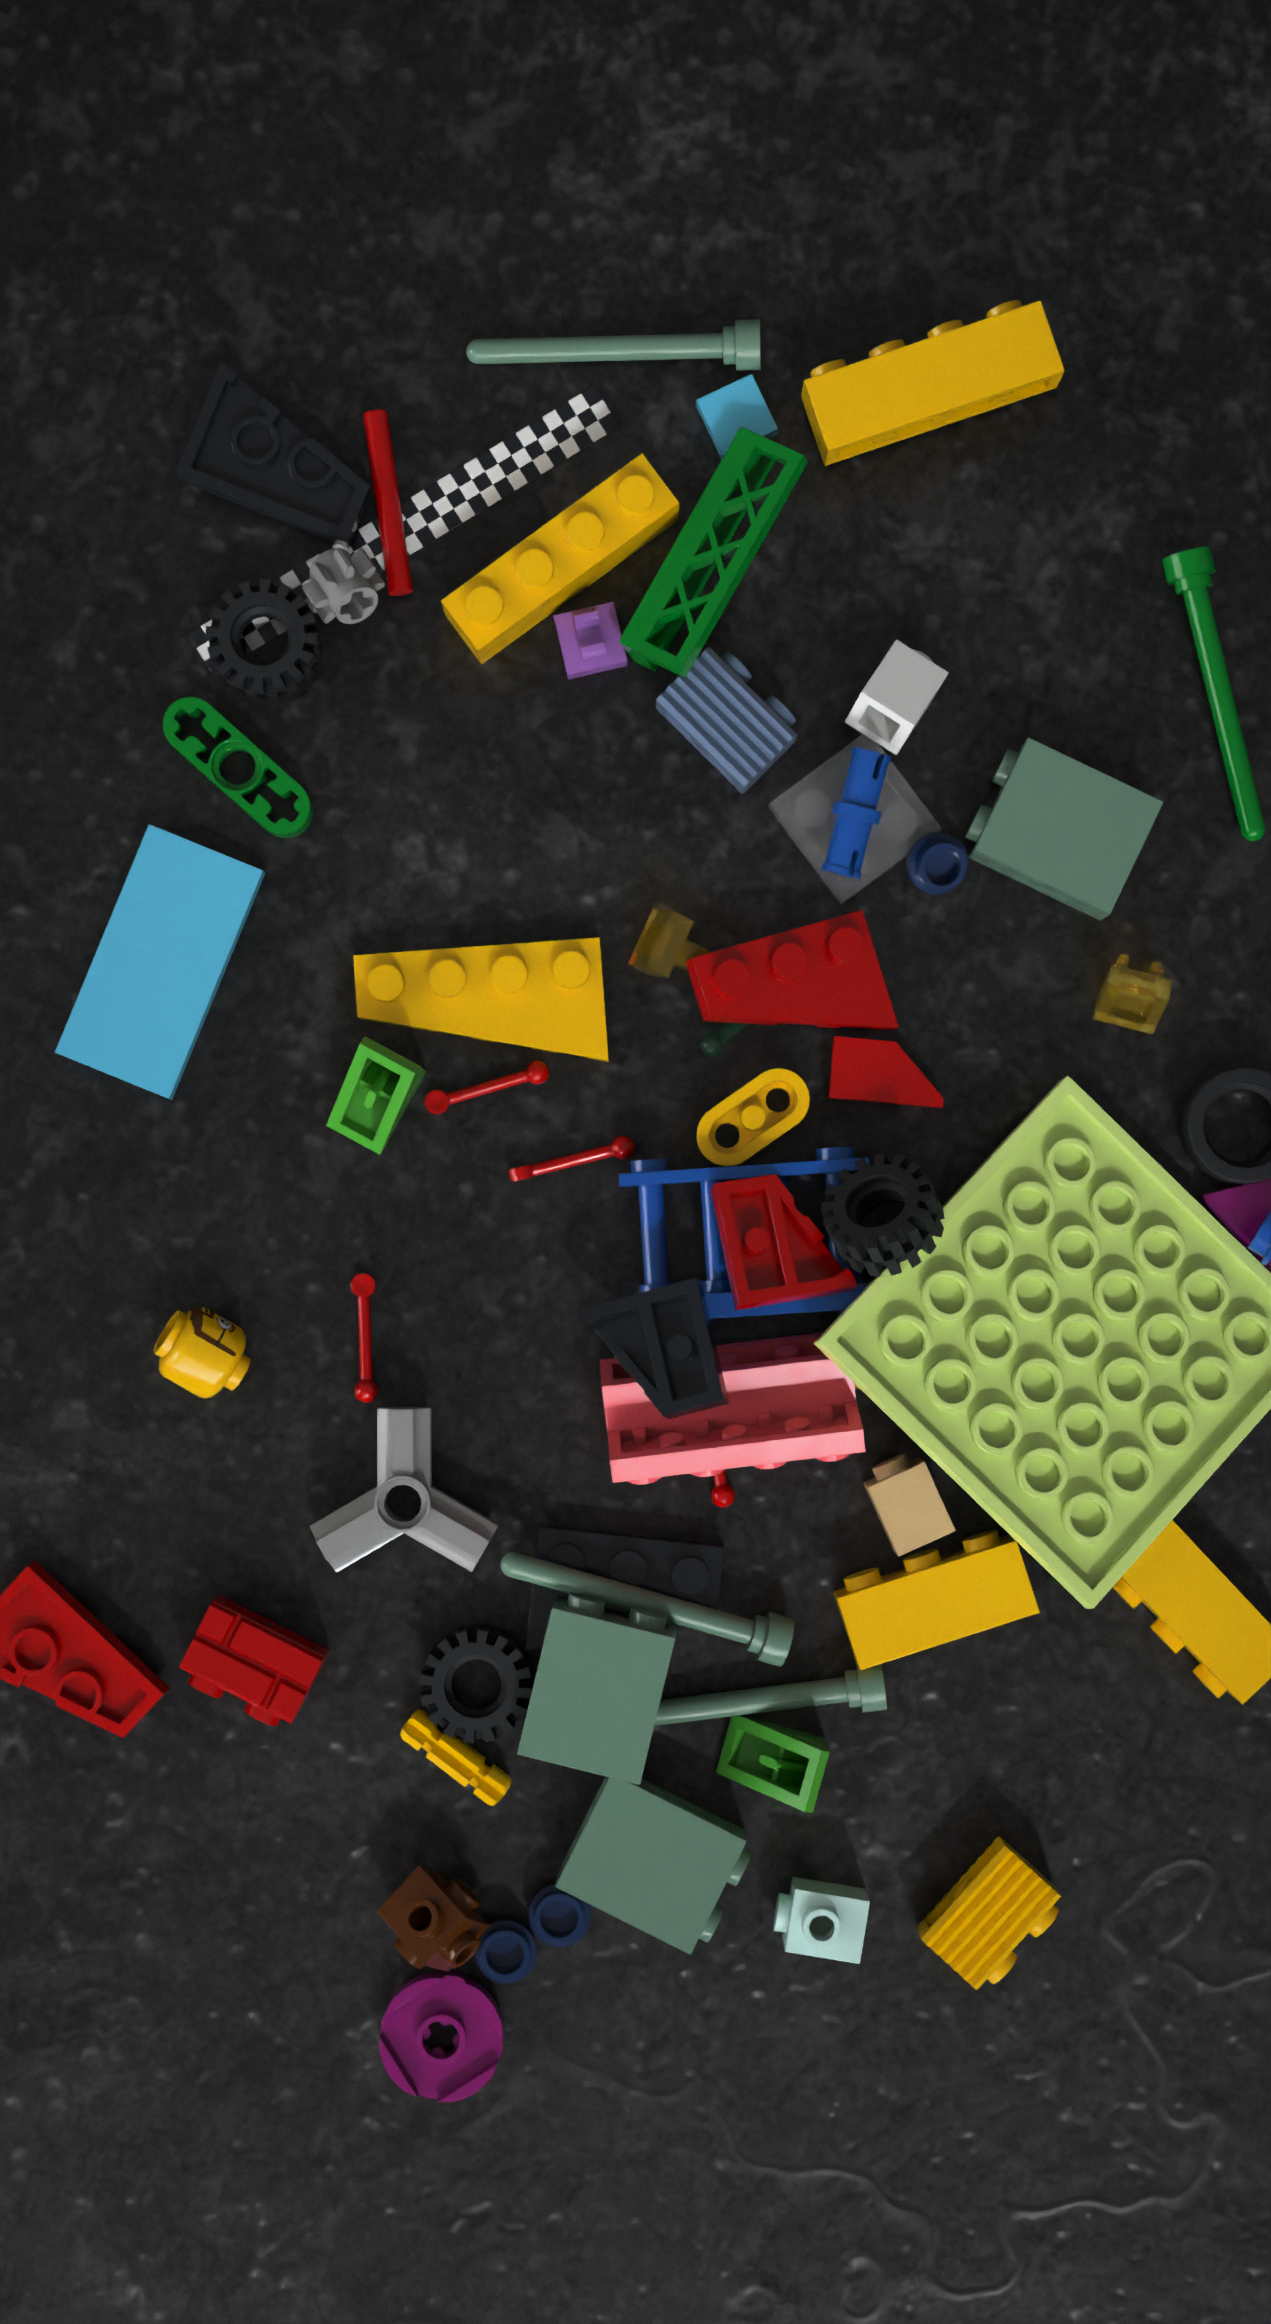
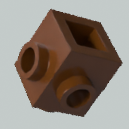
M420 1865L376 1911L399 1937L394 1942L395 1948L410 1964L418 1969L427 1966L448 1972L451 1968L460 1967L478 1950L480 1945L478 1938L490 1926L476 1910L481 1904L480 1899L465 1883L456 1877H453L450 1881L443 1873Z

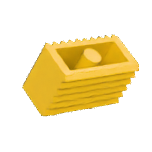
M999 1836L993 1841L991 1846L986 1848L983 1855L978 1857L975 1864L969 1867L968 1871L961 1876L951 1890L944 1895L943 1899L936 1904L934 1909L927 1914L926 1918L919 1923L916 1929L921 1940L939 1955L944 1962L949 1964L974 1989L978 1990L986 1980L996 1984L1010 1971L1017 1960V1955L1013 1950L1028 1933L1033 1937H1038L1053 1923L1059 1913V1909L1054 1904L1061 1895L1050 1881Z

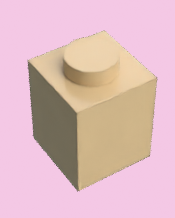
M906 1453L871 1468L875 1478L863 1484L892 1549L898 1557L956 1531L926 1463L922 1459L918 1458L909 1462Z

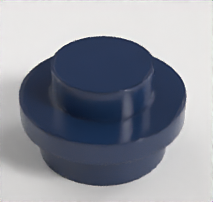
M933 832L919 838L910 848L906 860L907 874L911 882L923 892L934 895L944 894L956 888L963 880L968 867V857L962 843L953 836L943 832Z
M552 1883L540 1889L533 1897L529 1907V1924L535 1936L543 1943L554 1947H565L576 1943L585 1935L590 1924L591 1909L588 1903L556 1888V1883Z
M500 1919L490 1923L489 1928L478 1938L480 1945L475 1952V1960L480 1971L487 1978L498 1983H513L523 1979L532 1970L536 1961L537 1944L534 1935L527 1926L513 1919Z

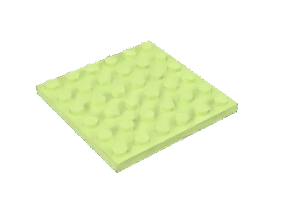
M1067 1075L1053 1087L942 1206L945 1219H941L944 1230L942 1237L932 1236L937 1246L933 1252L928 1254L920 1249L917 1253L922 1262L914 1268L911 1267L908 1260L900 1262L902 1273L891 1276L886 1266L881 1272V1277L876 1276L814 1344L1086 1609H1093L1271 1409V1273Z

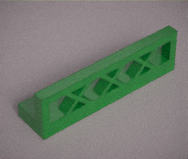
M740 427L618 641L636 663L654 672L661 666L686 678L808 462L803 454L744 427ZM775 461L785 465L773 485L760 489ZM762 504L760 510L757 513L755 506ZM746 512H748L751 526L744 538L729 543ZM732 557L730 563L726 567L725 559ZM717 565L720 576L718 584L712 593L699 597ZM702 611L696 621L694 613ZM686 619L689 635L677 656L667 651Z

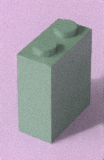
M1027 738L1018 753L1008 748L992 780L993 783L1002 786L992 808L983 804L980 805L965 838L975 842L968 858L1102 921L1111 914L1163 805V801L1033 739Z
M569 1593L568 1599L556 1597L548 1622L517 1755L640 1785L678 1626L666 1624L667 1616L657 1612L631 1607L630 1613L626 1614L605 1609L606 1601L572 1593Z
M605 1777L557 1873L555 1887L691 1955L698 1939L708 1943L712 1938L724 1908L716 1905L726 1883L733 1886L739 1883L752 1852L744 1849L747 1842L745 1830L643 1778L640 1785Z

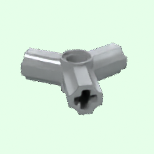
M432 1407L377 1408V1486L311 1524L310 1529L325 1559L336 1573L404 1533L472 1572L499 1524L432 1486ZM407 1485L413 1487L418 1492L421 1498V1509L417 1515L411 1518H403L397 1516L391 1510L388 1496L393 1487Z

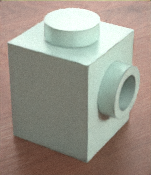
M792 1877L790 1893L778 1894L773 1931L783 1932L782 1939L785 1952L860 1964L870 1904L866 1889Z

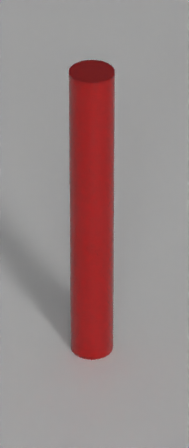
M375 409L365 412L363 420L388 594L391 596H402L412 593L413 588L388 414L386 410Z

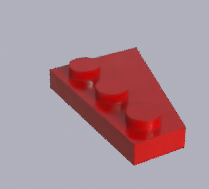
M863 910L696 956L686 961L703 1021L777 1025L779 1023L816 1025V1027L821 1028L859 1027L878 1031H893L899 1028Z
M36 1561L29 1564L0 1595L1 1680L18 1688L24 1685L55 1700L57 1707L122 1738L138 1724L170 1689L165 1682Z

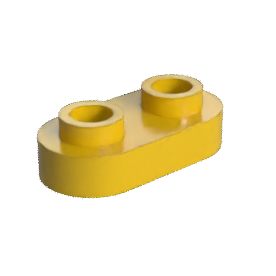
M781 1068L770 1069L761 1073L705 1113L697 1127L696 1140L702 1155L708 1161L718 1166H736L789 1131L804 1118L809 1108L810 1096L805 1082L790 1070ZM773 1089H781L789 1097L788 1108L783 1112H774L766 1104V1096ZM729 1124L737 1129L739 1140L735 1146L724 1148L717 1143L715 1132L721 1125Z

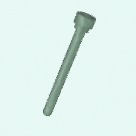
M760 319L735 320V326L723 327V333L475 339L468 344L466 354L468 359L474 364L723 358L724 365L736 364V371L761 370Z
M517 1552L507 1553L501 1560V1570L509 1577L568 1594L572 1593L606 1601L607 1605L630 1611L631 1607L665 1614L667 1622L744 1643L745 1650L753 1652L755 1660L781 1667L791 1647L795 1623L793 1618L767 1612L765 1616L755 1614L752 1619H748Z
M856 1663L857 1669L845 1670V1677L663 1699L660 1700L654 1726L849 1702V1708L862 1707L863 1713L887 1710L882 1664L860 1671Z

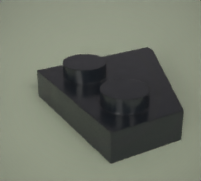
M697 1278L580 1309L584 1321L595 1330L613 1352L616 1360L644 1390V1394L667 1419L729 1404L702 1282Z

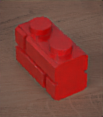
M218 1595L211 1602L179 1668L192 1674L188 1683L195 1689L215 1698H222L226 1691L247 1702L244 1711L248 1715L270 1726H278L281 1719L290 1724L295 1720L330 1650Z

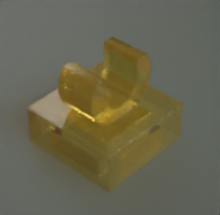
M652 909L628 965L648 975L669 978L674 966L688 971L686 966L687 960L707 954L709 951L686 940L694 921L674 911Z
M1121 954L1116 964L1111 965L1099 992L1093 1019L1153 1034L1169 1001L1172 980L1162 977V966L1157 962L1152 963L1148 973L1128 969L1129 955Z

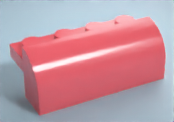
M824 1332L716 1345L729 1404L667 1419L658 1411L644 1394L641 1386L626 1372L616 1358L600 1359L601 1387L607 1425L612 1482L628 1481L632 1484L643 1485L653 1483L665 1476L692 1474L698 1477H709L721 1473L724 1469L754 1466L759 1469H774L788 1461L816 1458L821 1461L831 1462L844 1459L849 1454L866 1452L864 1431L856 1402L855 1383L814 1344Z

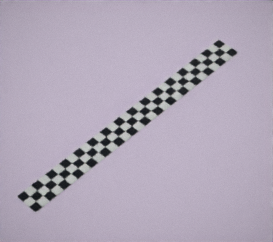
M590 387L402 502L401 511L408 556L615 430L618 424L596 388ZM378 518L355 532L349 548L335 543L273 581V585L280 586L283 583L291 587L296 595L300 594L304 598L313 614H315L317 611L312 606L302 586L312 581L309 574L310 567L313 561L323 552L340 547L348 551L352 556L357 550L362 548L375 565L378 574L385 571ZM260 617L252 620L245 627L241 636V647L244 654L248 655L287 631L286 627L280 621L271 617ZM211 619L190 632L189 637L211 673L216 674L219 671L210 658L207 647H210L209 641L205 637L206 626H211Z

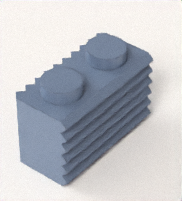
M708 647L696 659L686 678L678 676L656 699V709L741 794H744L795 743L797 734L790 727L796 722V719L777 698L769 695L763 701L747 685L752 676L735 656L726 651L719 657Z

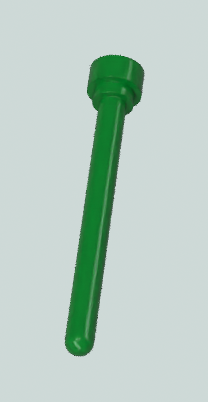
M1210 546L1193 548L1163 558L1162 564L1167 584L1174 585L1176 595H1183L1240 832L1244 839L1254 842L1263 837L1265 824L1207 589L1213 585L1211 574L1215 573L1216 569Z

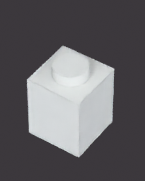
M896 639L860 693L845 723L897 755L932 702L949 672L934 664L931 658L923 652L911 649Z

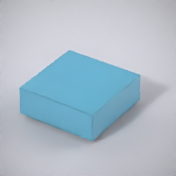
M752 374L696 400V407L721 460L740 427H744L768 439L778 433L776 423Z

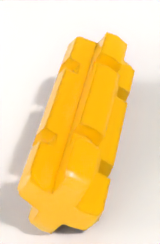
M421 1709L415 1711L402 1727L400 1732L401 1738L417 1751L421 1747L428 1752L426 1758L461 1785L466 1787L469 1783L475 1788L473 1794L490 1806L496 1805L510 1788L512 1781L510 1776L495 1764L491 1767L484 1763L486 1757L466 1742H463L457 1735L451 1738L444 1734L437 1727L438 1723L434 1725L431 1722L427 1712Z

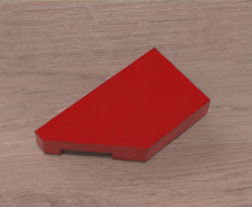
M841 1036L833 1037L828 1099L943 1108L944 1098L896 1041Z

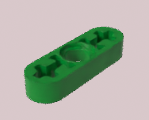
M196 697L181 698L169 706L163 718V731L168 742L266 831L279 838H292L300 835L308 828L313 817V804L303 787L206 701ZM201 713L206 715L201 724L207 733L218 743L223 732L231 735L229 739L215 747L206 764L200 760L202 756L210 752L205 745L194 736H189L184 741L179 739L184 729L178 722L185 714L193 719L197 718ZM235 751L249 753L253 756L256 765L253 777L241 785H233L226 782L221 773L223 760ZM270 772L277 776L275 780L267 784L274 793L284 800L290 798L292 794L298 797L293 806L299 815L293 822L285 818L279 819L276 823L270 821L275 811L260 794L257 795L254 804L251 805L246 801L247 797L255 794L262 788Z

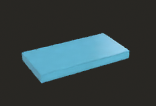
M149 824L55 1053L173 1100L265 872Z

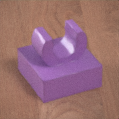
M613 602L553 616L568 680L628 666L625 649L618 642L621 638V632Z

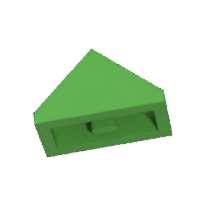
M365 1036L358 1046L326 1126L380 1155L424 1077L426 1070Z
M747 1715L731 1716L716 1773L803 1812L813 1813L830 1750L824 1737Z

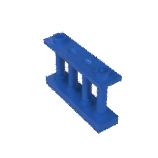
M853 1147L816 1149L817 1161L668 1170L667 1159L630 1161L631 1173L619 1174V1187L638 1186L645 1284L638 1285L639 1293L674 1284L669 1283L663 1185L700 1182L707 1280L701 1282L710 1319L845 1310L871 1282L862 1283V1272L855 1271L851 1268L848 1261L846 1263L843 1261L829 1234L830 1253L843 1270L849 1268L856 1278L857 1287L852 1292L735 1310L711 1188L714 1183L776 1174L788 1189L787 1177L824 1174L826 1191L829 1184L841 1187L836 1175L844 1168L849 1173L857 1172L858 1170L854 1162L862 1158H854ZM869 1157L864 1158L869 1167Z

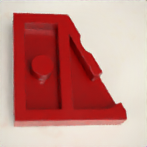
M776 1174L714 1183L711 1188V1194L735 1310L852 1292L857 1287L856 1278L849 1268L843 1270L821 1241L824 1238L822 1233L809 1217L804 1216L797 1210L794 1204V1197Z

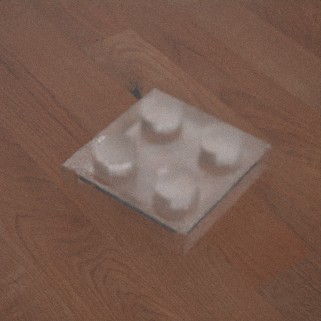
M864 734L769 803L768 806L841 905L907 857L910 848L919 838L929 833L940 832L942 829L891 761L887 767L876 810L882 813L879 826L872 825L861 868V878L854 879L821 870L822 864L825 863L836 816L831 814L834 801H841L852 758V748L879 752V756L881 754L886 755L878 743Z

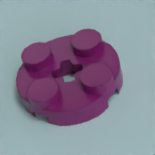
M458 1970L426 1973L410 1980L391 1998L381 2021L379 2052L382 2063L396 2085L404 2092L418 2097L419 2094L426 2098L438 2099V2102H455L473 2095L491 2079L503 2051L504 2022L495 1999L481 1984L469 1979L465 1973ZM439 2021L443 2026L452 2024L458 2032L453 2036L455 2046L453 2050L446 2052L441 2045L434 2046L433 2048L427 2045L425 2040L432 2033L430 2024Z

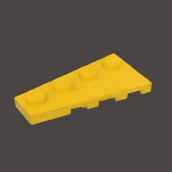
M600 937L353 955L357 1017L360 1019L609 1062Z

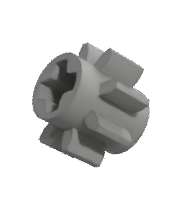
M338 547L323 552L313 561L309 572L312 581L304 584L302 589L324 623H329L336 616L342 623L355 624L366 619L375 610L378 603L376 591L385 587V583L376 571L375 565L362 548L351 556L348 551Z

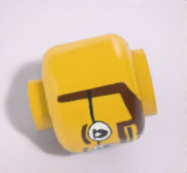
M194 1307L186 1314L180 1310L176 1311L161 1332L153 1350V1353L160 1357V1374L201 1398H211L221 1391L223 1387L233 1391L243 1379L251 1362V1358L243 1354L246 1346L244 1330L205 1307Z

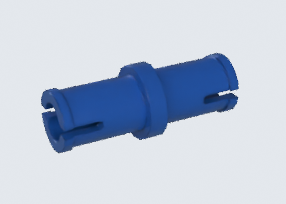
M853 747L841 801H834L831 814L836 816L825 863L822 864L821 870L860 879L872 825L879 826L882 813L876 810L891 757L885 754L879 756V752Z

